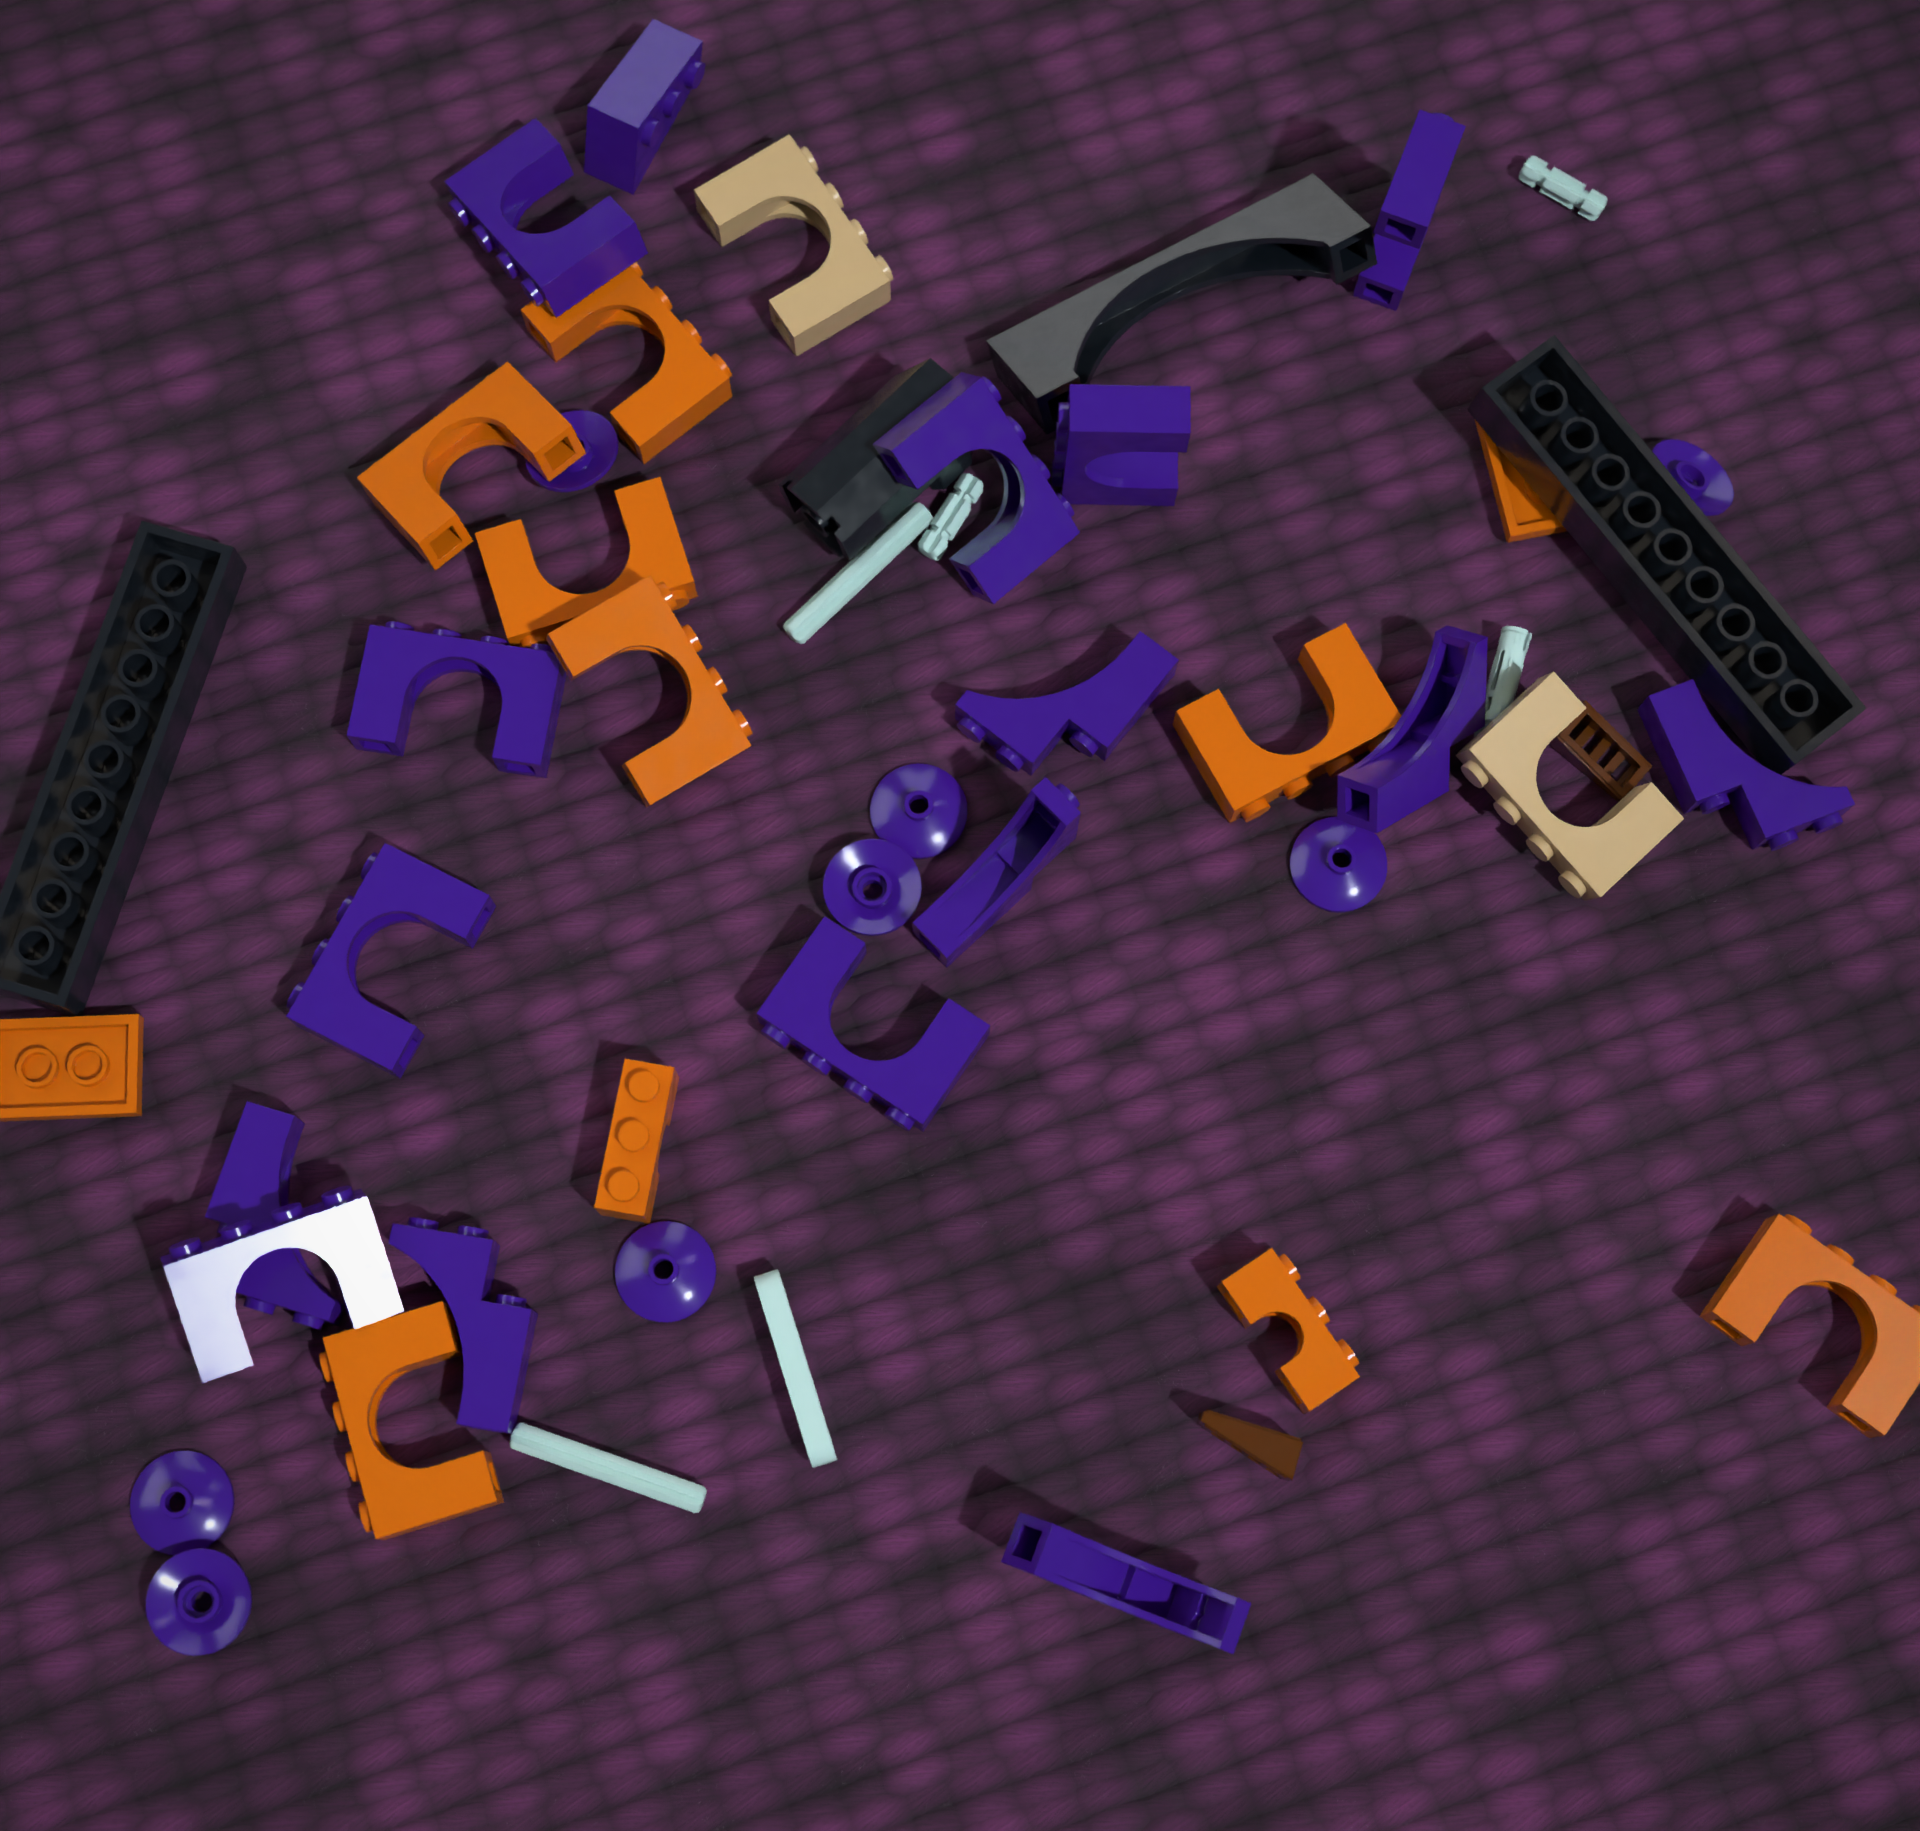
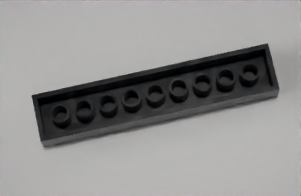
M1555 335L1481 388L1467 409L1468 412L1690 680H1694L1700 692L1761 765L1782 775L1867 709Z
M141 521L0 894V995L70 1016L83 1015L247 569L246 564L234 547Z

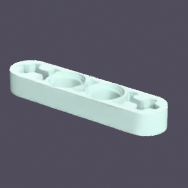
M776 1269L754 1276L812 1468L836 1461V1453L779 1270Z

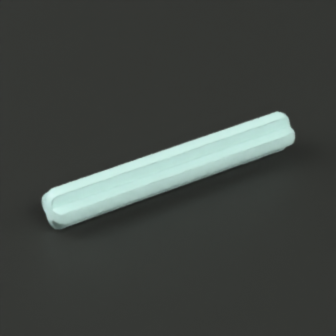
M920 502L911 503L784 623L783 628L787 635L799 644H804L930 525L933 520L930 511Z
M518 1423L511 1435L509 1446L516 1451L693 1513H698L704 1504L707 1489L702 1485L525 1423Z

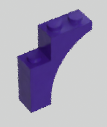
M1449 625L1435 632L1432 649L1421 681L1399 721L1369 755L1351 768L1338 774V820L1374 833H1379L1449 791L1450 747L1485 727L1488 637Z
M1140 631L1123 652L1102 671L1088 680L1058 693L1035 698L1012 699L987 696L967 690L955 704V719L959 721L957 727L972 741L980 743L981 740H984L996 749L995 756L1007 768L1014 772H1018L1021 768L1030 776H1032L1066 733L1071 736L1069 740L1072 745L1088 757L1096 754L1105 761L1175 675L1179 659Z
M1693 679L1649 695L1637 709L1683 813L1686 814L1700 808L1704 815L1717 811L1731 803L1752 850L1767 844L1771 851L1778 850L1799 840L1797 833L1812 827L1815 834L1833 829L1843 823L1841 816L1855 805L1847 787L1819 786L1796 781L1766 768L1744 753L1731 741L1714 720Z
M1046 777L1030 791L1010 822L981 856L912 923L913 934L946 968L1032 889L1033 878L1076 839L1081 812L1077 809L1080 803L1075 795L1061 783L1055 787Z
M249 1101L246 1102L205 1214L207 1219L219 1224L216 1233L221 1234L220 1230L223 1227L243 1220H250L252 1226L272 1219V1211L290 1204L289 1189L292 1164L305 1125L296 1116ZM296 1247L275 1249L257 1258L245 1270L236 1289V1293L246 1297L244 1307L269 1315H273L276 1306L294 1312L292 1322L317 1330L322 1329L324 1321L339 1326L345 1309L344 1305L319 1283L309 1269L300 1249Z
M409 1217L407 1225L392 1223L389 1244L411 1257L431 1276L448 1302L458 1327L462 1344L464 1369L463 1389L457 1424L464 1427L512 1435L517 1425L538 1313L532 1309L525 1308L527 1299L497 1294L495 1303L489 1302L500 1245L492 1239H487L489 1231L481 1228L460 1225L457 1234L438 1231V1222L422 1218Z
M1021 1512L1018 1515L1001 1561L1006 1565L1081 1596L1231 1654H1234L1251 1603L1169 1572L1058 1525Z

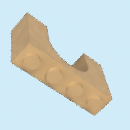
M789 134L694 189L698 213L721 247L759 225L777 218H796L808 222L816 227L827 239L830 250L822 266L806 279L769 300L771 321L797 357L890 302V282L893 280V274L883 257L878 255L874 258L866 246L868 238L860 223L856 219L849 221L841 210L843 202L835 187L830 182L824 185L816 173L818 172V166L811 152L805 146L799 149Z
M1553 671L1538 678L1455 756L1463 763L1461 771L1474 786L1478 788L1484 787L1496 802L1493 806L1497 813L1507 823L1511 825L1517 824L1528 837L1526 844L1529 849L1542 861L1547 862L1549 860L1561 874L1558 877L1559 882L1572 896L1576 898L1581 897L1585 901L1602 897L1684 818L1652 782L1634 787L1608 813L1590 827H1579L1565 823L1548 810L1540 797L1536 782V772L1540 756L1546 746L1586 709L1583 703Z

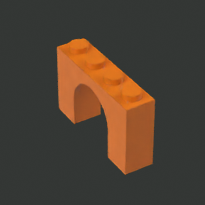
M635 262L557 318L543 303L536 307L530 302L521 309L527 330L555 362H558L596 332L610 326L630 325L648 331L659 340L665 349V354L657 374L646 385L610 411L615 432L639 460L645 464L732 397L729 380L732 377V373L718 354L714 353L710 356L700 345L702 343L701 336L688 320L685 319L680 322L670 311L673 309V306L666 294L658 286L655 285L653 288H650L641 278L643 271L639 264Z
M508 361L357 477L373 504L435 571L473 542L457 513L440 497V486L443 477L457 459L480 447L490 445L506 446L523 455L550 482L586 454L572 425Z
M661 477L614 490L630 541L629 558L623 572L612 584L593 593L573 594L555 588L543 578L538 570L529 538L521 519L475 533L510 646L529 648L535 643L549 645L546 640L548 633L649 575L652 576L656 585L663 581L669 588L677 603V607L673 610L686 606L690 602L689 599L698 597L691 569Z
M651 575L553 630L546 637L548 644L571 681L618 654L636 650L651 652L663 657L679 672L687 694V706L681 724L671 736L621 765L646 808L752 746L747 737L753 734L741 711L736 709L732 712L722 695L728 692L717 670L713 666L706 669L697 652L703 648L695 632L689 624L681 627L672 612L677 607V603L669 588L663 581L656 585Z
M1346 623L1305 643L1298 657L1299 663L1321 698L1328 717L1327 734L1313 748L1292 755L1276 754L1262 749L1245 734L1219 689L1176 711L1172 725L1229 823L1243 817L1245 822L1251 821L1267 812L1271 808L1269 802L1285 794L1288 800L1293 799L1309 790L1313 786L1311 780L1327 772L1329 777H1335L1351 768L1355 764L1353 758L1368 750L1371 753L1386 738L1401 718V714Z
M1779 1213L1765 1219L1699 1317L1742 1347L1757 1341L1781 1303L1797 1287L1817 1286L1837 1294L1850 1306L1856 1315L1861 1330V1349L1855 1365L1826 1408L1868 1438L1885 1436L1920 1383V1306L1913 1305L1910 1307L1895 1296L1897 1290L1888 1281L1876 1275L1868 1277L1853 1266L1854 1259L1841 1248L1828 1244L1826 1247L1810 1235L1812 1229L1797 1217L1789 1214L1782 1216Z
M443 1301L376 1321L357 1329L353 1328L323 1338L326 1351L319 1353L320 1364L326 1381L328 1383L334 1381L339 1401L332 1403L333 1414L339 1431H347L352 1451L345 1453L346 1463L353 1482H361L365 1501L359 1502V1513L367 1533L373 1531L375 1539L387 1540L504 1503L490 1452L480 1451L428 1468H408L389 1455L383 1447L378 1434V1407L386 1390L395 1380L412 1370L463 1355L453 1313L447 1303Z

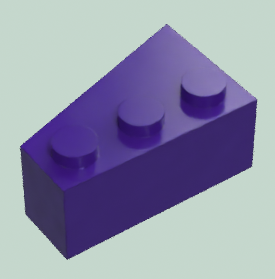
M655 19L650 22L587 106L584 173L634 195L692 89H696L703 78L705 63L701 62L702 40Z

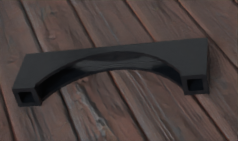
M1313 173L986 340L996 375L1042 430L1049 434L1056 430L1058 403L1068 402L1070 384H1090L1095 370L1114 343L1128 329L1152 311L1190 292L1231 280L1257 276H1310L1331 279L1338 285L1377 264L1372 228L1370 224Z

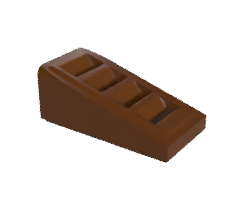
M1582 700L1581 702L1586 709L1561 731L1549 745L1619 802L1640 782L1652 768V765L1586 700ZM1578 723L1582 724L1583 727L1571 738L1569 736L1571 731ZM1594 734L1599 739L1586 752L1582 747ZM1610 747L1614 753L1601 767L1597 761ZM1623 760L1627 761L1630 765L1615 781L1610 775Z
M1211 1410L1199 1413L1197 1424L1202 1429L1278 1478L1286 1481L1293 1480L1303 1445L1301 1438Z

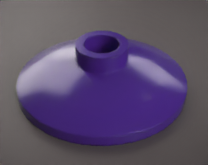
M574 410L561 413L572 425L586 454L553 480L548 482L525 458L526 467L537 484L555 492H572L594 484L610 470L618 453V437L611 423L602 415L592 411Z
M1677 439L1663 440L1652 449L1655 456L1706 516L1722 514L1732 504L1734 490L1731 480L1723 467L1710 454L1689 442Z
M909 764L890 772L876 787L870 805L871 822L879 839L898 845L912 859L931 858L947 851L960 838L967 821V801L959 783L946 771L928 764ZM916 799L924 800L928 804V809L924 813L916 814L909 808L911 802Z
M1337 817L1318 820L1304 829L1293 845L1289 862L1293 883L1303 898L1319 909L1336 913L1354 911L1371 902L1385 882L1388 867L1384 846L1374 832L1340 821ZM1336 853H1344L1349 858V866L1344 868L1336 866L1332 856Z
M881 839L859 840L842 848L830 861L823 879L824 900L833 918L847 930L865 936L884 935L902 927L915 913L921 898V876L912 857L898 845ZM869 884H876L881 887L882 893L876 899H869L863 893L864 888Z
M672 1221L651 1223L634 1232L623 1244L615 1265L616 1286L625 1304L640 1317L659 1323L680 1321L696 1313L707 1302L716 1280V1262L709 1244L691 1227ZM661 1261H669L673 1265V1273L667 1279H659L655 1275V1267Z
M194 1451L167 1453L151 1462L141 1472L134 1484L130 1498V1514L133 1525L146 1544L168 1555H177L191 1549H206L222 1536L231 1521L235 1503L233 1485L224 1468L205 1454ZM180 1492L185 1496L186 1504L180 1512L176 1513L171 1510L169 1502L175 1493Z
M191 1549L170 1558L152 1578L146 1596L147 1619L155 1636L169 1649L190 1656L211 1654L232 1643L244 1629L252 1607L251 1586L242 1567L230 1556L212 1549ZM205 1591L210 1594L212 1605L206 1612H201L197 1609L195 1601L196 1597Z

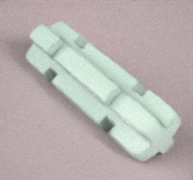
M1530 156L1519 174L1521 181L1533 188L1536 184L1541 186L1540 192L1571 210L1574 206L1579 208L1578 214L1590 221H1595L1600 216L1608 200L1605 195L1594 189L1588 192L1585 190L1586 184L1556 167H1553L1552 170L1546 168L1548 163L1537 156Z
M969 473L960 475L953 486L955 488L954 493L948 494L931 521V530H926L918 542V550L932 560L938 561L941 559L948 548L947 540H953L970 513L971 504H975L983 492L982 481Z

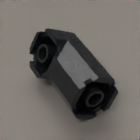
M931 358L895 375L778 484L787 505L794 513L802 507L800 510L807 519L803 524L838 557L844 555L845 559L851 560L929 486L931 490L946 489L972 464V451L966 452L917 490L898 483L873 446L874 442L954 378Z

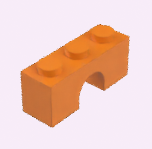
M631 1059L624 1060L594 1208L600 1215L650 1224L660 1176L658 1173V1162L661 1143L666 1125L670 1126L679 1082V1076L675 1067Z
M1271 1248L1223 1280L1217 1288L1245 1329L1256 1321L1269 1316L1282 1318L1293 1327L1297 1336L1296 1352L1289 1362L1274 1372L1301 1412L1305 1414L1358 1379L1360 1376L1354 1367L1359 1365V1361L1344 1339L1336 1342L1325 1324L1330 1322V1319L1320 1302L1314 1296L1307 1299L1296 1284L1301 1277L1292 1261L1284 1253L1278 1257L1273 1248Z

